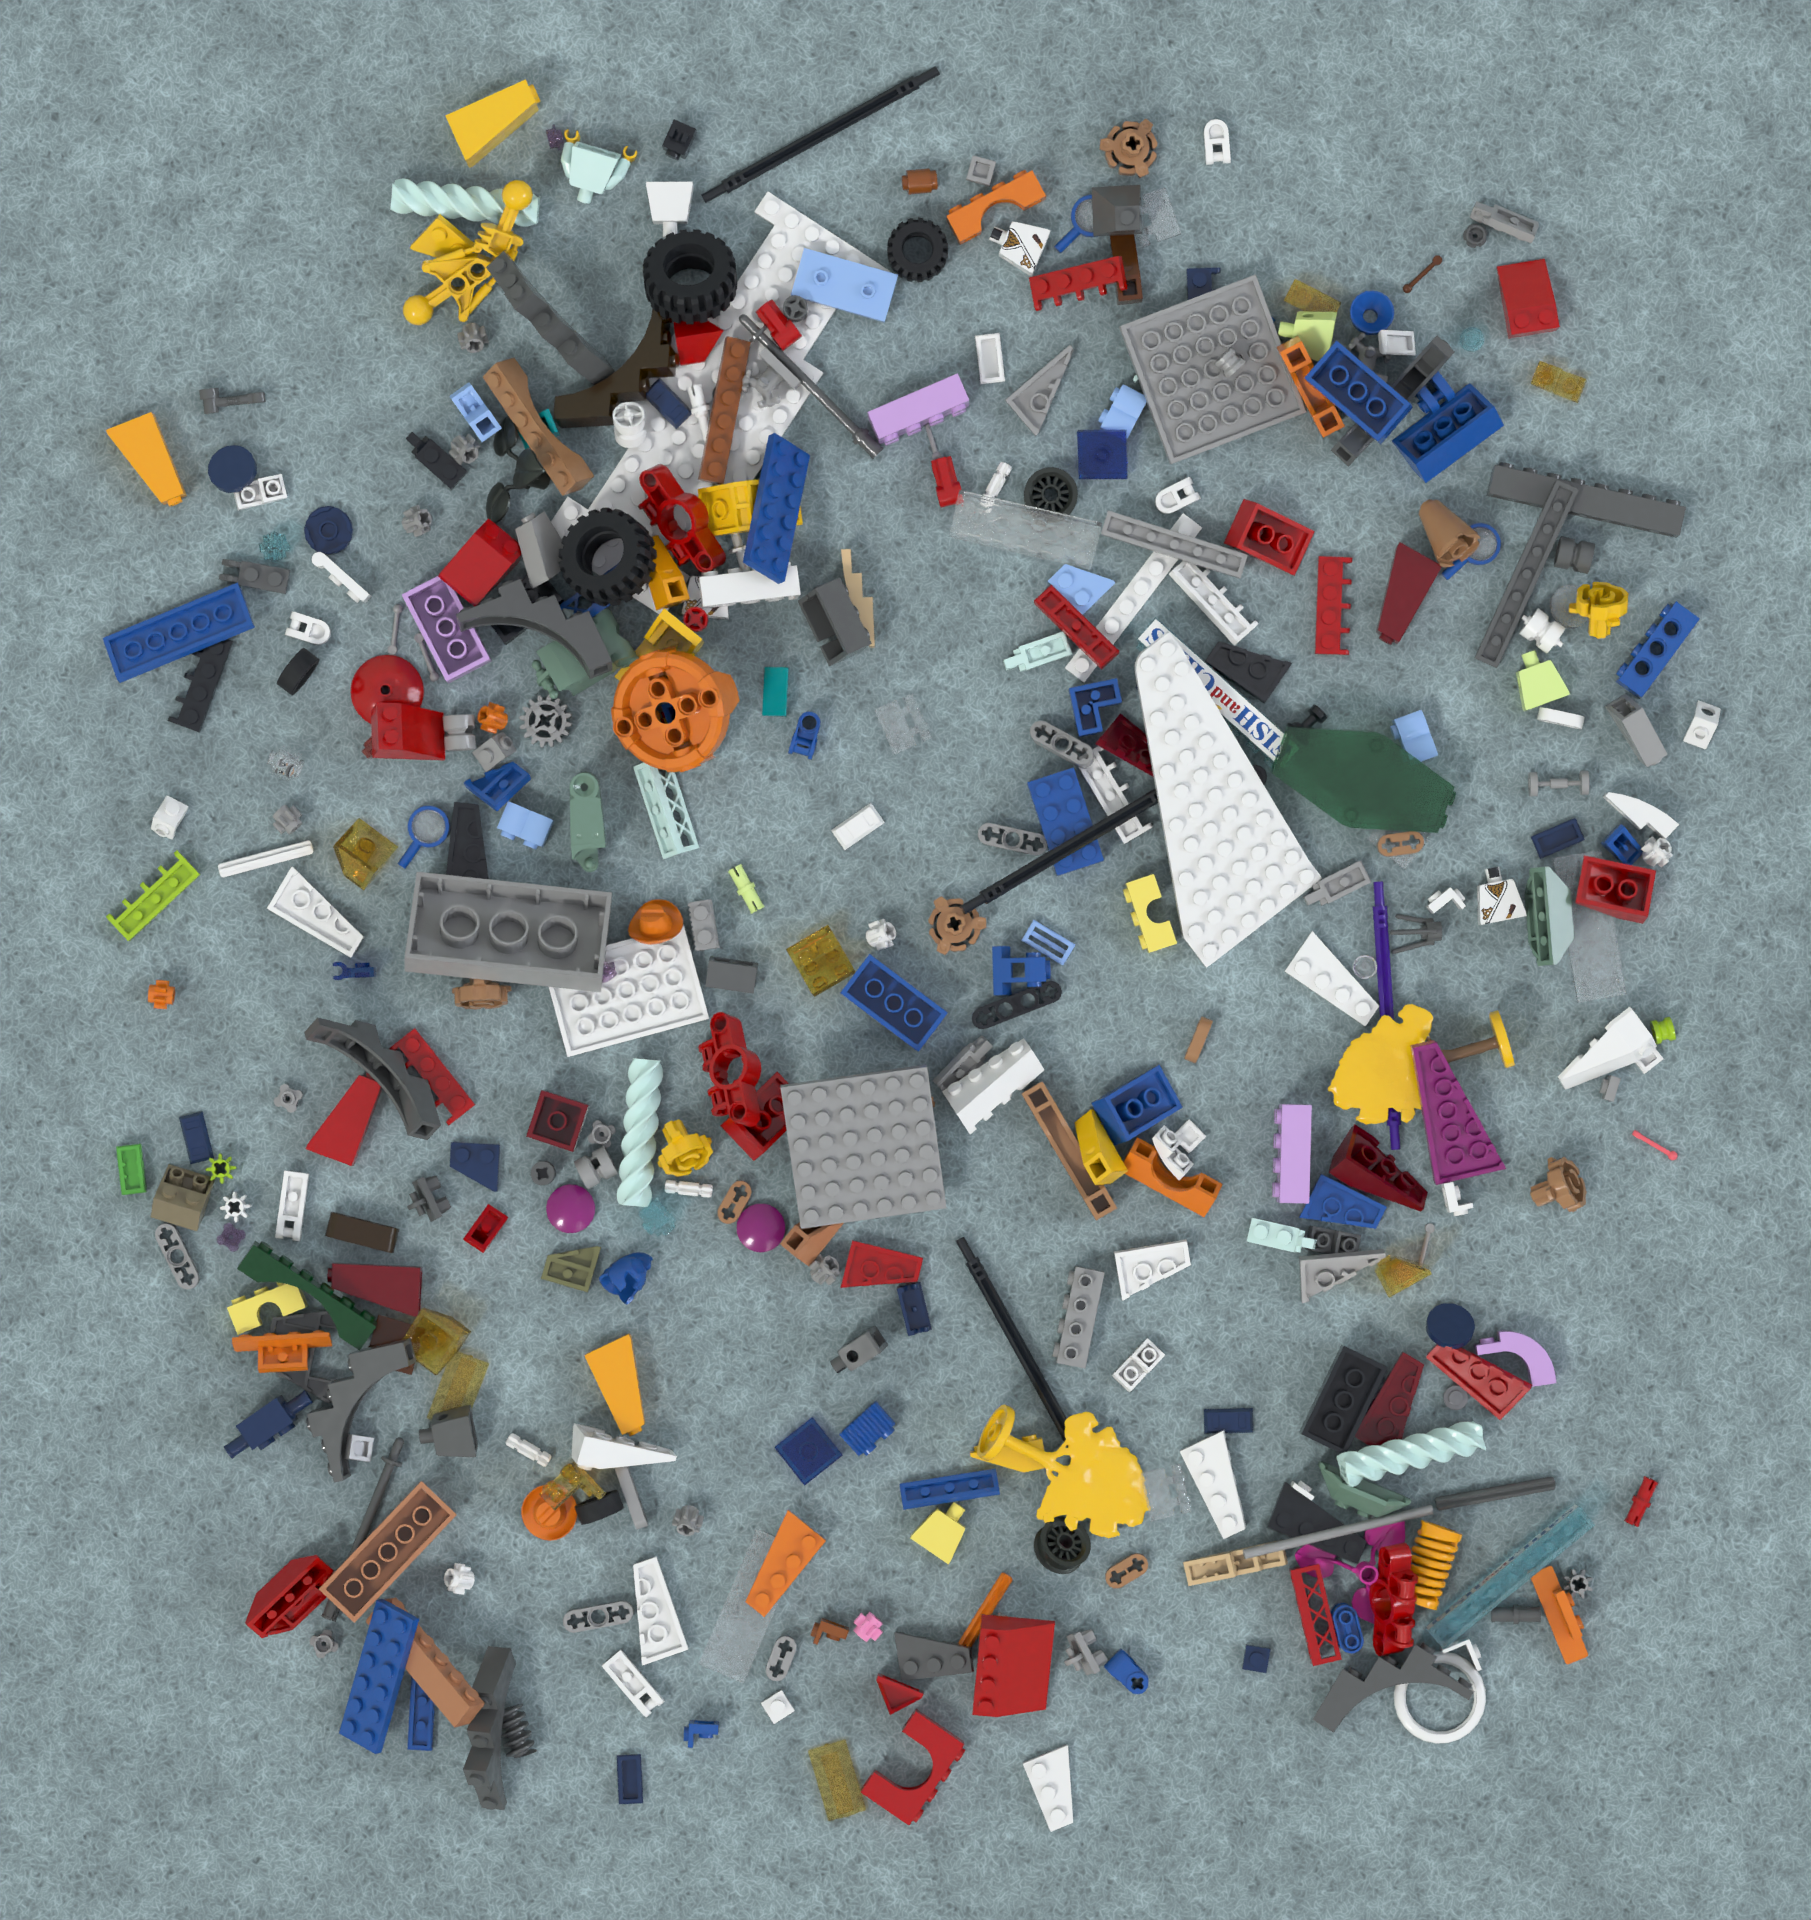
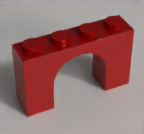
M918 1709L914 1710L903 1726L902 1732L924 1746L930 1753L933 1767L929 1777L917 1786L903 1787L874 1769L861 1788L863 1795L907 1825H910L912 1821L916 1823L924 1812L921 1808L926 1800L928 1802L932 1801L938 1792L935 1787L939 1781L945 1782L952 1771L949 1768L954 1760L958 1762L965 1752L963 1740Z

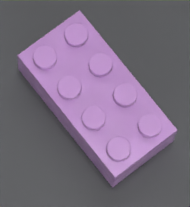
M957 373L869 411L868 419L879 444L885 443L888 446L899 441L900 435L907 433L908 436L922 431L921 426L929 423L930 427L942 423L944 421L943 418L949 414L956 417L965 413L966 407L969 406V398Z
M438 576L402 594L447 683H451L492 662L475 628L460 631L457 625L456 614L464 606L457 592Z
M1279 1104V1109H1274V1123L1278 1124V1133H1274L1273 1148H1278V1157L1273 1158V1172L1277 1173V1182L1272 1183V1197H1276V1202L1309 1204L1312 1105Z

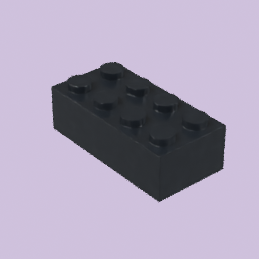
M1341 1344L1299 1433L1339 1453L1347 1452L1388 1367Z

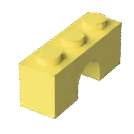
M1152 874L1126 883V889H1123V894L1126 902L1132 903L1134 912L1130 914L1134 926L1140 927L1142 935H1139L1138 939L1142 950L1147 949L1148 953L1177 944L1170 921L1154 923L1148 918L1146 913L1148 904L1162 897L1155 875Z
M276 1282L277 1288L269 1290L268 1286L254 1291L255 1296L246 1300L244 1295L231 1300L232 1306L227 1307L237 1335L263 1325L260 1318V1309L266 1302L275 1303L280 1308L283 1316L308 1307L303 1291L298 1287Z

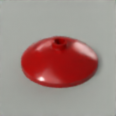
M394 655L373 657L363 663L353 677L351 683L353 706L357 713L370 724L371 710L377 702L402 703L421 707L424 697L422 678L417 669L401 657ZM383 686H389L390 692L387 695L381 692Z

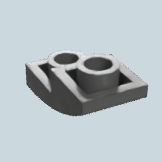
M1309 1225L1307 1238L1315 1239L1316 1245L1315 1249H1305L1327 1254L1356 1252L1359 1250L1361 1235Z

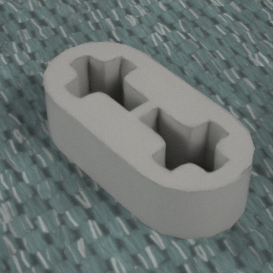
M781 1636L775 1642L766 1666V1674L773 1681L784 1679L788 1673L797 1647L796 1641L791 1636ZM785 1640L790 1641L789 1646L793 1647L791 1651L787 1650L785 1656L782 1657L780 1656L782 1648L779 1646V1643H784ZM778 1659L782 1660L781 1669L784 1670L783 1674L772 1675L773 1670L770 1667L776 1666Z

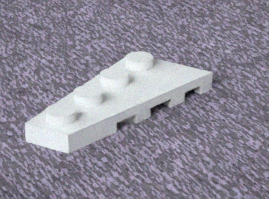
M1313 931L1284 971L1364 1026L1368 1024L1379 1007Z
M1222 1430L1182 1449L1180 1453L1223 1539L1246 1529L1242 1505L1236 1487L1237 1483L1230 1461L1231 1457L1227 1448L1225 1431Z

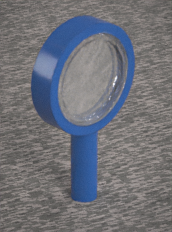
M1092 195L1084 196L1074 204L1071 212L1073 228L1054 246L1059 253H1062L1080 234L1085 237H1094Z
M1484 523L1470 526L1480 536V539H1478L1479 547L1466 560L1461 562L1460 559H1457L1453 562L1454 566L1447 567L1441 573L1446 580H1449L1467 562L1474 565H1485L1497 557L1501 548V540L1493 527Z
M423 806L412 813L408 821V832L413 842L397 864L406 869L421 846L427 848L436 847L446 840L450 831V823L447 815L442 810L434 806Z

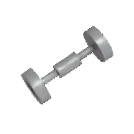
M1588 770L1580 771L1578 781H1568L1567 778L1538 782L1537 772L1528 773L1529 796L1538 795V786H1550V789L1568 788V786L1579 785L1580 795H1589Z

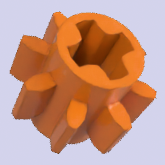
M489 702L488 706H483L477 716L478 722L482 724L480 729L494 734L497 733V730L504 729L508 722V715L504 713L505 707Z
M156 980V985H149L148 1002L154 1003L153 1008L167 1009V1004H174L175 987L169 986L170 981Z

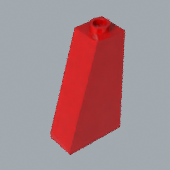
M367 1072L365 1076L359 1075L309 1141L306 1150L354 1166L382 1091V1087Z

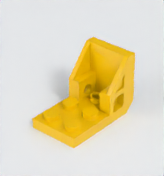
M759 480L732 482L697 489L698 497L707 508L709 515L708 528L714 537L749 532ZM801 507L799 508L796 526L803 525Z
M664 608L635 652L639 657L673 645L676 646V651L686 652L695 656L703 646L704 641ZM630 667L621 668L614 677L620 681Z

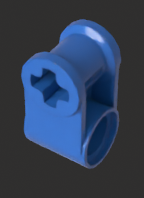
M805 712L800 716L788 754H793L794 752L808 756V759L812 760L821 726V721L817 714ZM806 716H813L816 719L815 728L811 730L804 728L803 720ZM797 744L808 746V749L799 747Z
M1121 1648L1104 1665V1668L1133 1694H1142L1148 1688L1149 1680L1146 1673ZM1135 1677L1136 1679L1142 1677L1143 1686L1140 1687L1139 1685H1137L1136 1687H1133L1132 1678Z

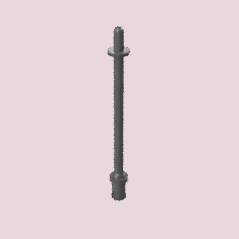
M742 314L739 316L740 323L753 335L750 339L751 343L757 339L801 381V384L852 434L854 439L852 442L855 445L859 444L872 459L883 450V447L868 434L869 430L867 428H859L764 333L767 328L766 325L760 329L747 315Z
M401 1437L395 1439L389 1456L381 1457L386 1463L349 1556L366 1539L394 1467L402 1466V1463L397 1460L404 1444V1440ZM328 1599L321 1616L336 1622L340 1609Z

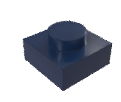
M1246 1644L1242 1669L1267 1673L1271 1649Z

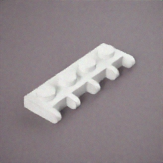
M1182 561L1169 575L1235 646L1259 623L1255 620L1249 624L1239 613L1244 607L1240 604L1235 608L1223 595L1227 591L1226 587L1224 586L1218 590L1206 577L1211 572L1209 569L1202 572L1196 565Z
M1097 746L1092 749L1094 753L1092 765L1079 769L1108 817L1129 804L1122 791L1130 786L1128 783L1121 787L1117 785L1110 773V770L1117 767V764L1113 762L1106 766L1098 753L1104 749ZM1087 753L1080 756L1079 760L1081 761L1082 758L1087 759ZM1135 816L1116 827L1115 830L1123 844L1151 829L1153 825L1148 823L1142 827Z

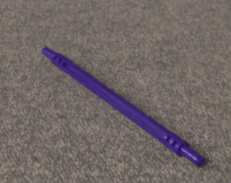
M1383 881L1373 882L1375 906L1372 907L1380 1018L1386 1015L1394 1020L1387 906L1384 904ZM1388 1108V1120L1386 1122L1390 1130L1391 1150L1401 1149L1399 1133L1401 1112L1396 1111L1394 1108Z

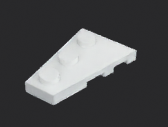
M1186 1239L1114 1251L1122 1301L1129 1298L1130 1295L1150 1287L1151 1284L1191 1265Z
M1068 1744L1023 1762L1051 1832L1073 1823Z

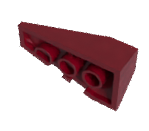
M1354 1124L1334 1153L1329 1173L1351 1187L1420 1212L1424 1210L1428 1192L1408 1171L1401 1172L1394 1163L1396 1159L1391 1154L1386 1156L1377 1147L1380 1142L1374 1136Z

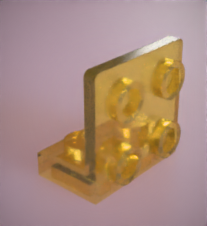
M829 925L786 949L814 997L855 973L852 964Z
M573 1461L562 1468L557 1478L547 1482L539 1495L553 1510H556L579 1488L589 1497L594 1494L598 1500L606 1493L584 1469L579 1468L578 1464Z

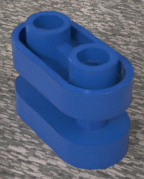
M1439 371L1429 381L1436 391L1431 394L1426 386H1424L1416 394V397L1419 399L1417 404L1425 414L1429 412L1433 415L1439 411L1441 407L1438 401L1441 399L1449 403L1456 397L1453 389Z
M1336 1603L1332 1606L1330 1612L1338 1646L1347 1653H1356L1362 1648L1364 1643L1357 1612L1347 1603Z

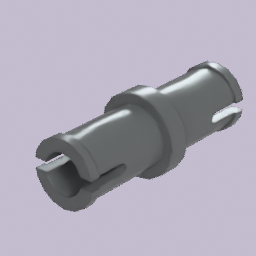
M1513 1605V1607L1493 1606L1491 1607V1622H1513V1624H1519V1622H1541L1540 1606L1518 1607V1605Z

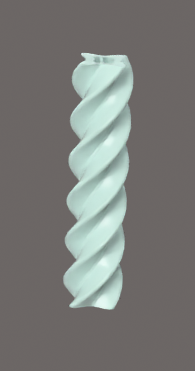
M401 178L395 180L394 184L392 183L390 210L400 214L414 211L422 216L441 214L444 218L448 219L460 217L470 221L487 219L492 223L498 224L505 204L502 200L503 189H495L488 192L482 187L472 186L464 190L457 184H446L440 187L431 181H423L416 185L409 179ZM533 194L532 202L527 208L518 212L514 224L527 227L538 223L540 196L537 197Z
M633 1058L628 1069V1078L631 1085L626 1092V1103L629 1109L623 1120L626 1135L621 1143V1151L624 1159L619 1166V1176L622 1183L617 1189V1201L621 1205L648 1207L652 1199L649 1183L653 1179L654 1166L651 1159L656 1152V1141L653 1135L659 1125L656 1110L661 1102V1094L658 1086L663 1078L661 1061Z
M1474 1421L1456 1423L1449 1428H1436L1426 1434H1413L1403 1440H1390L1381 1446H1367L1358 1452L1347 1451L1337 1455L1336 1458L1340 1469V1478L1342 1481L1345 1480L1348 1486L1354 1487L1364 1477L1377 1481L1387 1471L1400 1475L1410 1465L1423 1469L1429 1465L1432 1459L1446 1463L1451 1460L1455 1453L1463 1457H1469L1478 1447L1485 1451L1486 1447L1483 1440L1482 1426Z

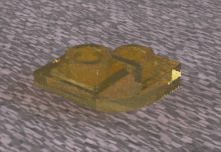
M1294 279L1284 299L1286 303L1302 311L1337 312L1341 305V302L1297 279Z
M1539 361L1531 385L1578 403L1587 380L1565 372L1562 368Z

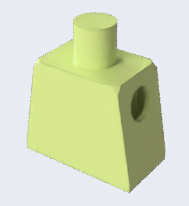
M1299 311L1297 312L1295 324L1280 322L1278 336L1292 339L1298 336L1310 358L1319 361L1331 348L1337 312Z
M1535 650L1521 655L1526 669L1518 671L1516 676L1523 711L1570 695L1551 660L1540 663Z

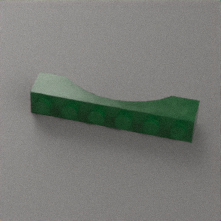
M255 1241L239 1263L237 1269L257 1283H285L309 1293L328 1311L336 1325L339 1337L360 1351L377 1326V1322L374 1320L375 1316L367 1310L363 1309L361 1312L355 1308V1303L345 1296L340 1298L334 1294L335 1290L330 1285L324 1282L319 1284L313 1280L314 1275L305 1269L300 1271L293 1266L294 1262L284 1255L279 1257L272 1252L274 1249L267 1243Z

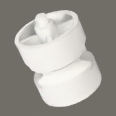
M634 402L619 404L613 411L615 440L619 445L626 448L638 447L646 439L644 410L639 404Z
M1539 608L1536 609L1532 616L1529 615L1527 617L1523 615L1521 619L1525 621V625L1521 629L1520 635L1529 641L1535 639L1536 646L1546 654L1553 646L1558 645L1561 647L1563 645L1560 641V636L1565 631V627L1556 621L1550 623L1548 621L1549 616Z

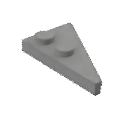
M1071 345L1005 400L1035 437L1041 429L1074 351Z
M1384 1249L1299 1256L1302 1303L1310 1301L1309 1298L1320 1291L1326 1292L1334 1285L1341 1284L1357 1275L1356 1272L1360 1269L1379 1263L1381 1259L1386 1258Z

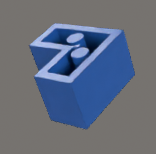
M1117 678L1068 689L1078 738L1102 733L1103 728L1099 708L1122 703Z

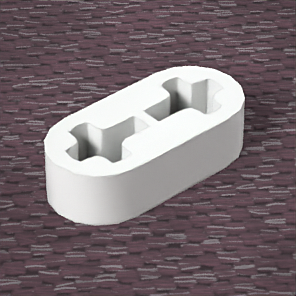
M1542 707L1539 708L1537 717L1539 721L1575 729H1582L1585 717Z

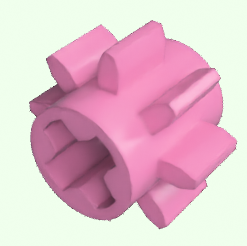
M871 1612L866 1616L860 1613L854 1620L857 1626L853 1631L865 1642H868L870 1638L876 1641L883 1633L880 1629L883 1623Z

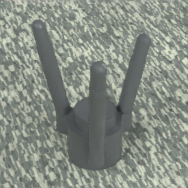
M1396 914L1395 917L1397 919L1422 923L1424 925H1421L1420 929L1391 930V935L1420 934L1421 939L1425 940L1393 949L1391 951L1392 954L1426 945H1435V941L1442 940V924L1440 921L1434 922L1433 918H1419Z

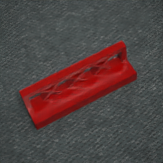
M1319 1563L1300 1568L1299 1566L1289 1568L1311 1664L1317 1666L1342 1660ZM1315 1570L1317 1581L1311 1588L1303 1583L1301 1573ZM1318 1584L1320 1588V1593L1315 1590ZM1305 1588H1307V1589L1310 1590V1592H1309V1594H1308L1307 1596H1306ZM1313 1593L1320 1596L1323 1601L1318 1612L1310 1608L1308 1600ZM1323 1609L1325 1610L1326 1617L1321 1614ZM1310 1611L1316 1614L1313 1620ZM1318 1617L1328 1622V1629L1324 1635L1314 1630V1624ZM1329 1632H1330L1332 1641L1326 1638V1637L1328 1636ZM1316 1635L1321 1638L1319 1643L1317 1642ZM1324 1640L1333 1645L1335 1655L1321 1658L1319 1648Z

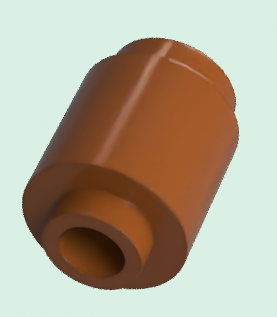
M929 168L906 170V175L902 176L903 190H907L908 195L931 193L932 190H937L936 170L930 171Z

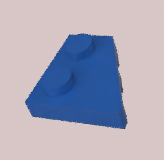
M510 762L499 769L485 772V777L473 782L471 779H468L464 782V785L491 808L498 811L531 780L529 773L516 763Z

